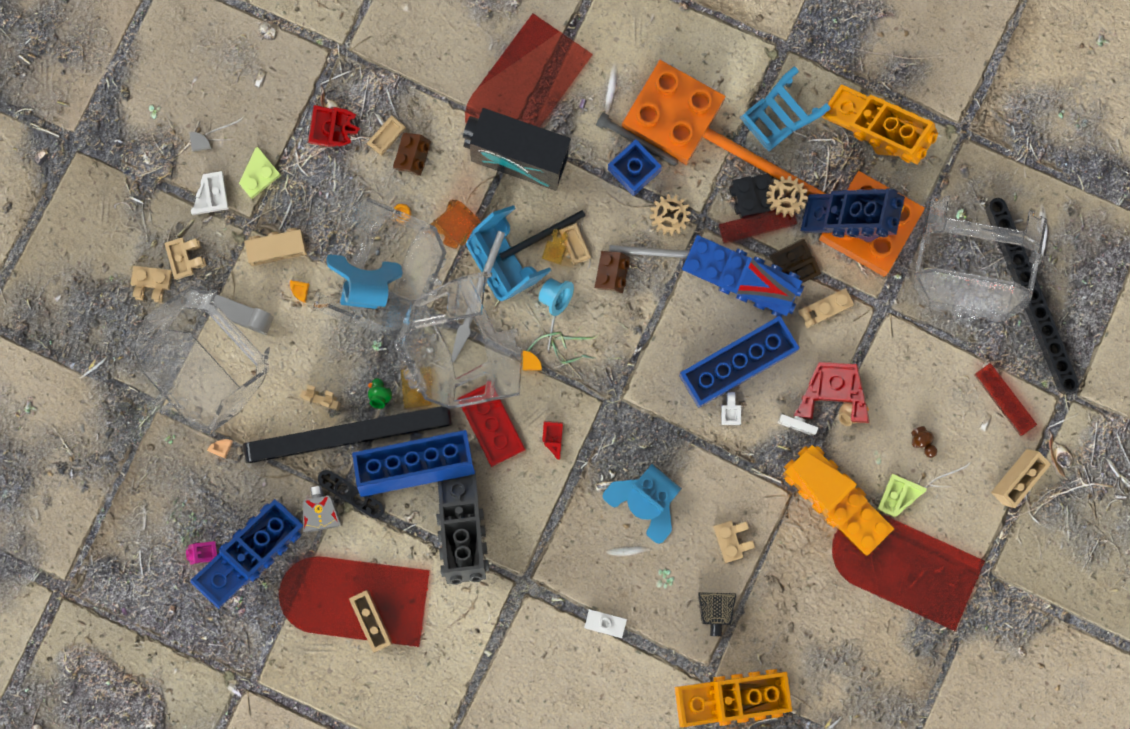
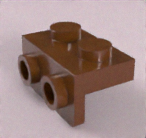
M403 132L393 168L421 176L431 141L421 134Z
M601 251L594 288L623 293L626 286L627 271L630 267V257L621 252Z

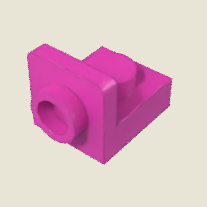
M215 541L194 543L186 549V558L190 565L210 562L217 556Z

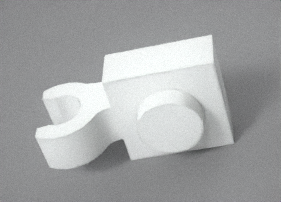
M727 392V405L721 406V425H741V405H735V392Z

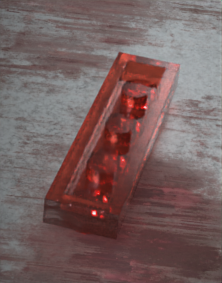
M776 210L722 223L718 227L724 244L795 226L797 222L795 215L791 217L788 213L784 218L783 213L780 212L779 215H776Z
M991 363L974 374L1020 437L1037 425Z

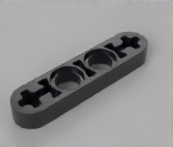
M324 470L318 475V482L321 486L368 516L376 519L384 514L385 508L383 504L370 495L364 496L365 501L363 504H355L354 497L359 494L357 487L332 471ZM330 474V479L335 482L337 478L339 479L334 486V490L331 489L333 486L331 483H323L324 479L322 477L324 475L328 476ZM341 484L348 486V492L344 495L338 492V487ZM369 499L372 500L369 504L375 507L377 506V504L379 505V514L375 513L374 515H372L373 511L368 507L366 508V510L363 509L367 505Z

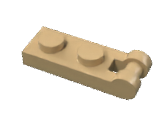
M845 288L800 309L798 312L800 316H803L806 328H809L853 307L854 303ZM814 311L816 317L812 318L810 312Z

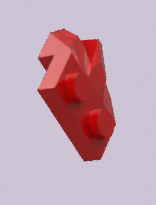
M314 105L308 143L326 147L344 146L351 143V139L347 135H356L360 130L359 127L350 123V120L355 119L356 114L342 108L334 107L332 109Z

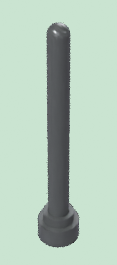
M603 112L596 123V126L599 128H609L631 142L636 139L652 154L675 166L678 164V160L675 157L615 124L606 113Z

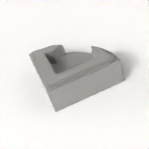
M189 132L193 152L212 149L205 136L197 132Z

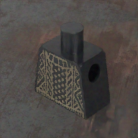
M698 592L702 624H710V636L722 637V625H731L736 593Z

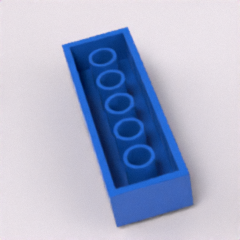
M778 316L680 372L679 377L696 406L700 408L793 355L800 348L781 316Z
M466 430L352 453L356 485L361 497L475 474L470 442Z

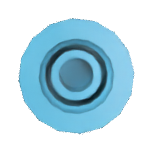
M550 278L540 290L539 301L549 307L551 315L558 316L568 306L573 296L574 284L570 281L560 283Z

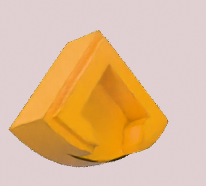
M290 280V288L293 295L299 301L306 303L310 284Z
M523 351V371H542L539 359L533 353Z

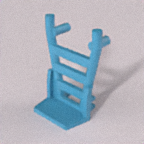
M795 66L782 76L765 99L762 98L740 116V119L768 152L780 144L792 132L815 121L831 109L825 103L819 109L813 108L812 113L807 115L784 89V86L788 88L792 86V77L799 72ZM778 94L799 117V121L794 123L777 104L774 98ZM768 106L785 124V128L780 130L764 112ZM758 118L772 132V135L766 137L756 126L755 122Z

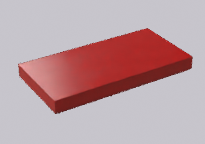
M492 382L457 398L491 467L526 450Z

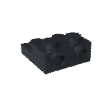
M768 173L732 180L729 191L731 197H735L736 204H734V210L736 215L740 216V220L776 211V209L771 211L770 206L772 204H767L769 197H766V194L770 191L768 188L771 185Z

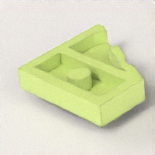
M256 147L239 184L250 198L253 199L281 175L261 150Z
M891 474L877 510L895 518L919 496L925 493L927 488Z

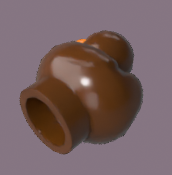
M925 426L914 429L911 432L913 436L912 446L915 448L925 447L924 454L929 458L935 457L938 450L936 446L932 445L934 434L927 431Z

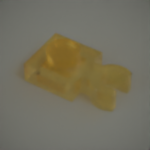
M554 229L552 233L553 242L547 241L542 259L561 265L567 248L562 243L568 238V233L564 232L563 236L558 238L559 230Z

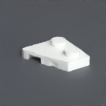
M223 172L203 174L200 182L201 186L197 191L196 201L191 209V214L198 215L229 209Z

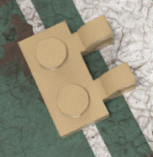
M179 238L164 243L174 279L178 280L194 275V268L207 266L205 259H202L201 256L190 260L188 251L202 248L200 241H197L196 238L185 242L184 238Z
M133 266L130 283L132 286H136L133 291V297L136 300L143 301L145 287L155 288L152 293V299H154V302L162 303L164 290H170L172 271Z
M307 385V391L302 390L300 398L336 411H339L341 403L334 397L333 392L326 391L325 397H323L316 391V387Z
M731 520L713 526L725 563L744 558L742 552L755 548L753 540L739 545L736 533L749 530L747 522L733 526Z

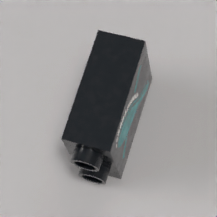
M482 108L479 119L469 116L463 133V138H465L463 147L470 149L471 162L554 191L557 190L569 157L571 138L486 108Z

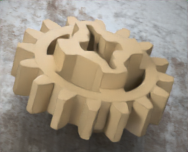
M781 176L780 182L775 179L773 182L774 186L769 185L768 189L770 191L766 194V197H769L767 204H772L770 210L776 209V215H779L781 212L784 218L788 213L791 217H793L794 212L800 214V208L804 209L806 206L804 202L808 200V197L804 196L807 194V189H803L804 183L798 184V178L792 181L791 176L787 180ZM777 191L779 196L775 200L774 194ZM797 194H799L800 200L798 203L797 199L795 198Z
M668 194L667 199H664L662 196L660 197V203L654 201L656 208L651 207L650 211L654 214H651L649 218L654 219L651 225L658 226L657 232L663 230L664 236L667 232L670 233V236H673L674 231L679 235L681 233L680 228L684 230L687 228L684 223L690 222V219L686 217L690 216L691 212L686 211L689 205H683L684 199L678 201L677 195L671 199L670 194ZM662 208L663 213L658 217V210ZM667 212H669L670 214H673V213H674V216H673L672 219H671L670 216H669V217H666V216H667ZM683 214L682 221L678 223L677 218Z

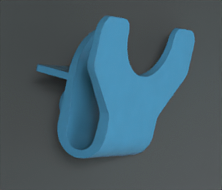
M330 254L326 258L327 266L347 279L343 285L340 299L341 305L377 309L378 306L385 307L388 300V284L402 277L403 274L401 265L395 262L384 261L380 269L363 270L349 264L344 256Z
M651 464L637 480L612 482L604 491L603 499L614 508L627 501L630 511L636 517L644 520L651 519L646 534L655 543L660 544L664 542L672 531L670 503L682 488Z

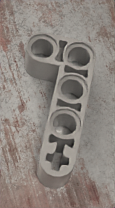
M209 291L204 292L198 309L264 335H267L274 318L264 310L253 309Z

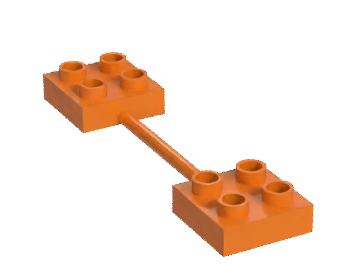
M659 60L622 122V128L675 157L685 165L689 163L700 142L705 138L778 180L781 179V176L785 180L791 176L792 181L798 178L710 129L709 127L722 107L726 96L662 60ZM858 171L847 190H881L889 187ZM798 178V184L804 183L803 189H807L806 196L809 194H826ZM905 197L903 204L905 208L901 214L896 235L878 237L872 242H866L860 238L848 235L840 238L833 236V233H822L818 240L885 277L925 207Z

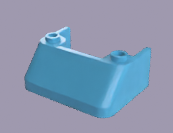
M514 205L492 212L465 239L468 250L480 271L483 272L498 231L505 233L487 280L489 287L499 301L507 300L533 286L551 271L550 267L538 272L531 266L523 269L515 254L503 261L500 258V253L511 248L505 238L510 233V224L506 217L516 209Z

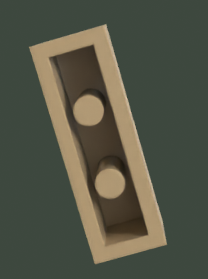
M297 228L287 229L284 233L271 232L265 237L252 236L249 237V240L244 241L248 263L251 266L307 255L303 232Z
M1026 449L991 493L1003 505L1016 508L1051 463L1039 451Z
M366 590L349 598L373 653L393 645L370 591Z

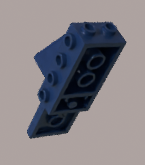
M891 188L831 191V194H809L800 231L804 233H833V236L840 238L848 235L860 238L866 242H872L878 237L896 235L905 197L898 194L897 190Z

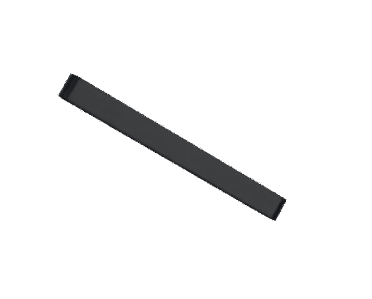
M994 198L986 206L987 217L1055 385L1061 394H1070L1076 391L1079 386L1077 376L1007 204L1002 198ZM992 204L998 205L1000 212H995L992 209ZM999 222L1006 223L1007 229L1000 228ZM1011 239L1014 242V247H1009L1006 240ZM1019 257L1021 265L1016 264L1013 258ZM1021 274H1025L1028 277V282L1021 280ZM1028 292L1035 294V300L1029 299ZM1036 309L1042 312V318H1038L1035 315ZM1043 327H1047L1049 329V336L1043 334ZM1050 345H1054L1057 348L1056 354L1050 351ZM1058 362L1064 365L1063 372L1057 369ZM1065 380H1067V381H1069V382L1071 383V389H1070V390L1067 389V388H1065V386H1064V381H1065Z
M440 406L247 442L243 444L246 463H255L453 425L450 407Z

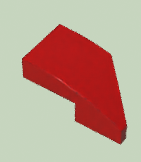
M544 421L542 441L555 458L560 460L563 422Z

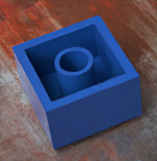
M636 139L608 164V171L633 197L656 177L662 169L658 161Z

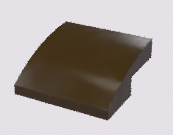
M805 239L796 241L769 255L774 265L783 268V273L789 275L792 272L799 275V280L803 281L802 283L821 274Z

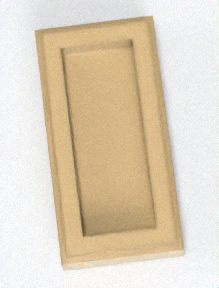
M391 115L367 142V145L382 156L404 132L406 127Z
M577 223L559 230L574 266L591 259Z

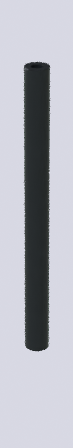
M580 210L499 254L500 258L503 261L585 217L584 211Z

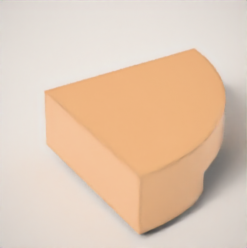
M229 439L216 441L209 446L207 451L226 459L233 441Z

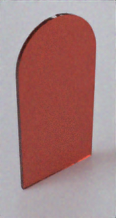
M532 13L470 97L465 110V123H467L469 116L479 119L482 108H486L541 127L593 54Z
M883 514L880 515L894 530L868 556H865L839 529L836 531L832 542V558L836 569L846 581L948 629L956 630L976 581L979 578L985 563L984 560Z
M321 556L309 557L294 564L284 575L279 588L280 607L286 619L293 626L304 632L367 640L349 598L368 590L393 644L419 647L430 570Z

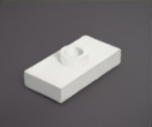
M781 414L778 420V424L810 436H814L818 430V427L805 423L806 420L801 417L795 416L791 418Z
M589 609L584 628L622 638L627 619Z

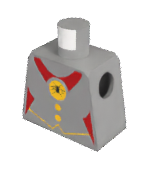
M322 486L311 487L312 499L303 500V532L308 533L342 526L333 497L330 495L323 496Z

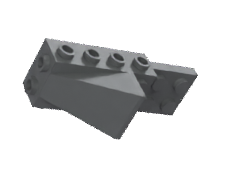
M476 471L473 475L438 481L440 514H436L437 525L441 526V531H438L439 543L442 542V548H439L440 560L444 562V565L440 566L441 576L446 578L447 584L458 585L462 582L486 580V572H489V562L485 560L484 554H488L487 543L484 542L483 538L486 537L485 525L481 526V520H484L483 508L479 509Z

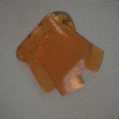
M450 200L446 211L434 220L430 226L435 236L439 234L445 236L443 244L457 249L459 245H465L472 231L481 221L461 201Z

